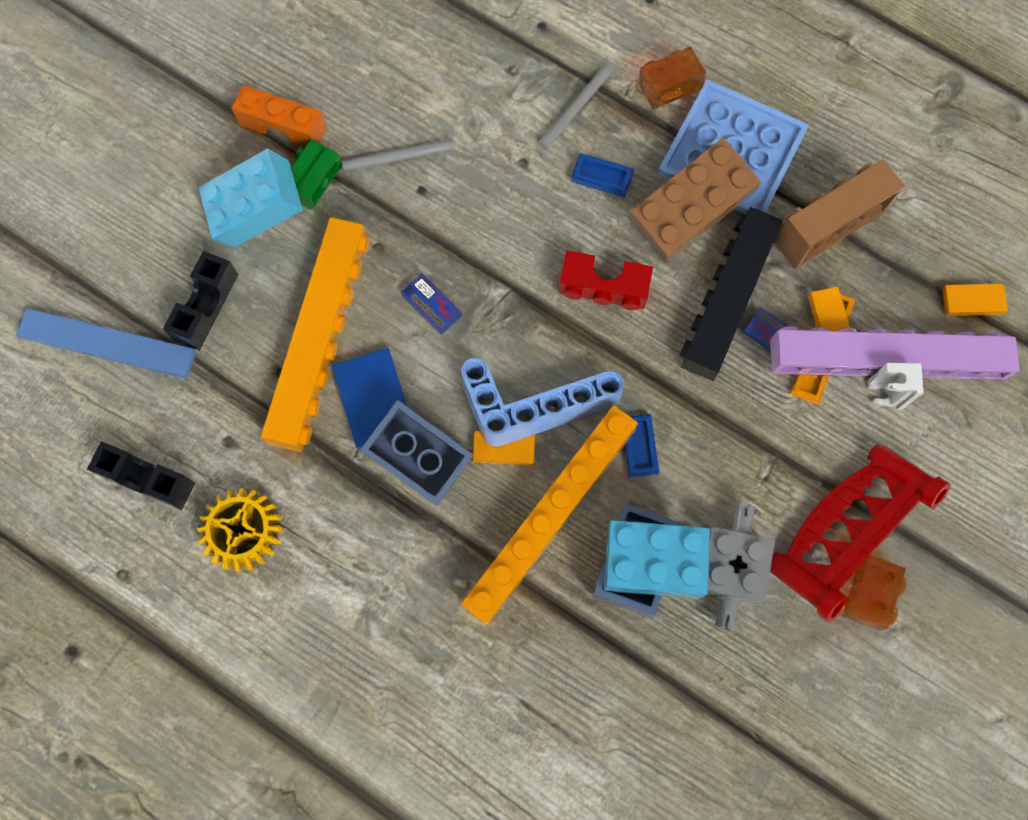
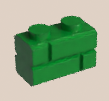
M310 139L306 146H301L295 155V162L291 166L301 205L309 210L314 208L342 168V162L338 153L328 147H324L313 139Z

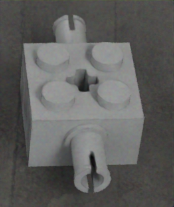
M736 503L732 529L726 530L713 526L710 528L707 595L717 597L720 600L714 627L718 629L724 628L727 631H735L738 604L744 603L759 606L765 603L775 540L753 536L751 528L756 507L751 504L746 507V503ZM732 561H736L737 566L740 567V570L734 573V567L729 566V563Z

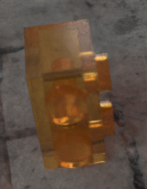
M690 46L683 50L673 51L669 56L657 61H649L640 67L638 84L654 110L701 90L704 85L706 71Z
M871 555L855 573L843 618L878 631L889 629V626H892L897 619L898 608L895 605L898 595L901 596L907 584V579L904 578L906 568Z

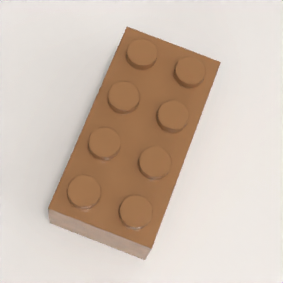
M723 137L633 208L630 212V220L667 263L757 192L761 180Z
M884 159L874 165L871 163L864 165L856 173L857 176L850 180L848 177L842 179L833 187V191L828 194L821 192L809 202V206L804 209L797 207L786 216L787 221L780 227V234L775 244L794 269L805 264L889 209L905 185Z

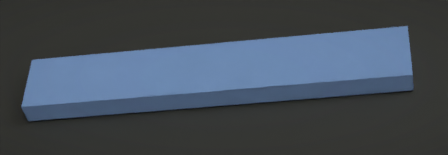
M27 308L16 334L20 339L188 379L196 355V351L193 348Z

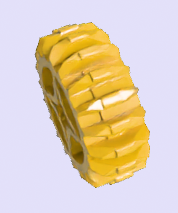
M239 488L237 496L232 490H227V499L224 500L220 495H217L215 500L218 504L215 507L211 504L206 505L207 510L210 511L209 516L200 515V520L204 521L206 525L198 527L197 532L206 536L200 538L198 543L201 546H207L203 551L204 556H213L211 563L216 566L222 563L223 570L229 571L233 566L235 572L241 573L245 564L246 568L252 571L255 567L254 560L260 565H264L266 563L263 557L265 553L269 556H274L275 552L270 549L271 544H281V541L274 537V534L283 533L282 527L275 526V524L282 520V517L279 514H273L277 506L274 503L268 504L269 498L266 495L259 497L256 490H251L247 495L244 488ZM243 507L238 510L233 518L224 519L230 511ZM254 509H257L261 514L263 532L258 531L253 526L255 517L252 514ZM229 526L234 528L244 526L252 534L247 532L237 534ZM219 528L223 529L227 533V541L225 544H227L228 547L226 549V552L223 550L219 543ZM247 542H258L251 550L238 554V551H242Z

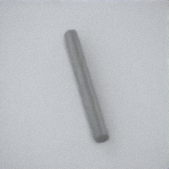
M604 64L538 142L542 149L547 150L610 76L614 71L610 64Z
M449 139L342 160L343 170L346 172L453 151V140Z

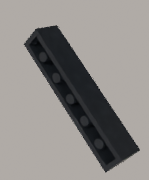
M750 207L746 217L740 215L734 231L738 232V236L735 241L729 240L723 254L728 257L725 266L719 264L712 279L717 282L714 291L711 289L707 290L701 304L706 307L703 316L697 314L691 327V331L696 332L692 342L686 340L679 356L684 358L681 368L714 381L720 371L783 219Z

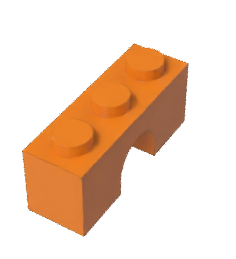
M242 85L231 108L239 126L262 134L266 133L269 126L276 128L289 138L290 143L298 146H306L310 139L320 143L327 129L322 111L246 85Z

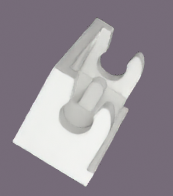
M886 363L868 380V388L884 390L886 392V399L876 398L872 403L877 406L896 407V410H903L924 394L921 363Z

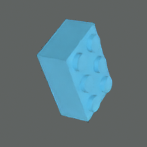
M268 148L199 187L212 239L231 247H236L303 211L289 160Z
M611 520L607 529L604 591L700 599L705 597L708 593L710 528Z

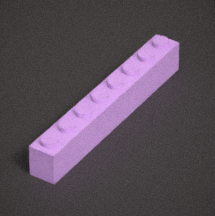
M789 326L778 330L770 339L772 374L873 376L886 363H921L922 378L1006 380L1020 371L1016 337L1003 336V333L998 332L976 336L973 332L945 335L944 331L916 334L914 330L887 333L884 329L857 332V329L854 328L841 329L837 332L828 331L827 328L823 327L803 331L798 330L797 327Z

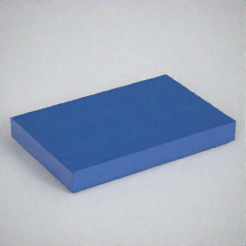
M389 347L332 365L357 450L363 447L397 400L407 406Z

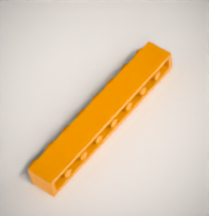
M332 217L329 218L261 434L262 440L268 445L302 453L304 445H308L312 435L311 420L313 416L316 417L318 415L321 400L318 397L321 388L325 389L329 379L328 364L330 360L333 361L337 353V343L335 341L338 333H342L344 330L346 317L343 315L346 306L351 305L354 296L353 282L354 279L358 280L361 274L362 263H360L362 253L366 254L369 248L370 237L367 236L363 224Z
M613 405L461 603L466 610L487 626L490 624L634 434L638 422Z

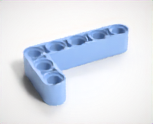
M470 358L464 362L461 368L463 390L481 435L488 445L494 447L502 446L611 409L613 405L617 406L619 404L624 386L623 379L619 374L608 371L504 405L485 361L479 358ZM473 374L482 376L479 379L469 378ZM609 387L612 388L615 392L608 393L604 391L603 388ZM584 397L587 401L578 402L574 398ZM487 399L492 401V403L489 405H482L479 403V401ZM555 406L559 408V411L551 412L546 408ZM525 415L529 416L531 420L524 422L520 421L518 417ZM492 425H499L503 427V429L500 431H492L489 429V427H491Z

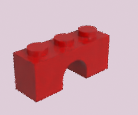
M566 250L559 285L560 294H564L565 297L574 300L581 298L592 299L593 302L600 305L618 304L627 310L645 309L653 266L624 261L622 273L619 277L613 280H604L597 276L594 271L595 255Z

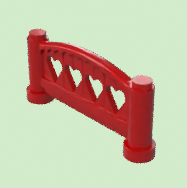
M876 444L867 456L871 463L837 485L818 503L798 530L786 554L775 552L772 556L770 573L817 608V614L827 622L833 621L847 604L848 597L839 589L872 555L879 545L883 543L919 502L930 509H935L944 500L951 487V484L940 476L932 477L884 445ZM881 478L886 482L892 499L869 497L863 491L867 487H872L874 479ZM863 500L872 521L846 518L843 512L846 509L852 508L853 501ZM841 521L845 524L852 543L826 540L823 534L828 530H832L831 526L834 522ZM821 543L826 549L831 565L807 563L802 557L805 553L811 552L813 544Z

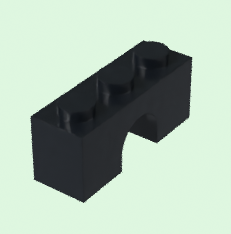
M206 251L202 252L190 275L194 284L190 299L185 305L176 302L163 327V330L174 341L198 351L201 350L239 275L229 260Z
M102 441L87 467L88 471L101 478L181 511L195 485L194 481L183 474L158 464L148 463L129 452Z

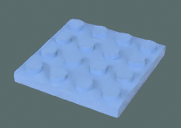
M706 79L658 170V175L670 180L724 137L761 180L757 192L734 210L747 215L750 207L766 213L809 124Z

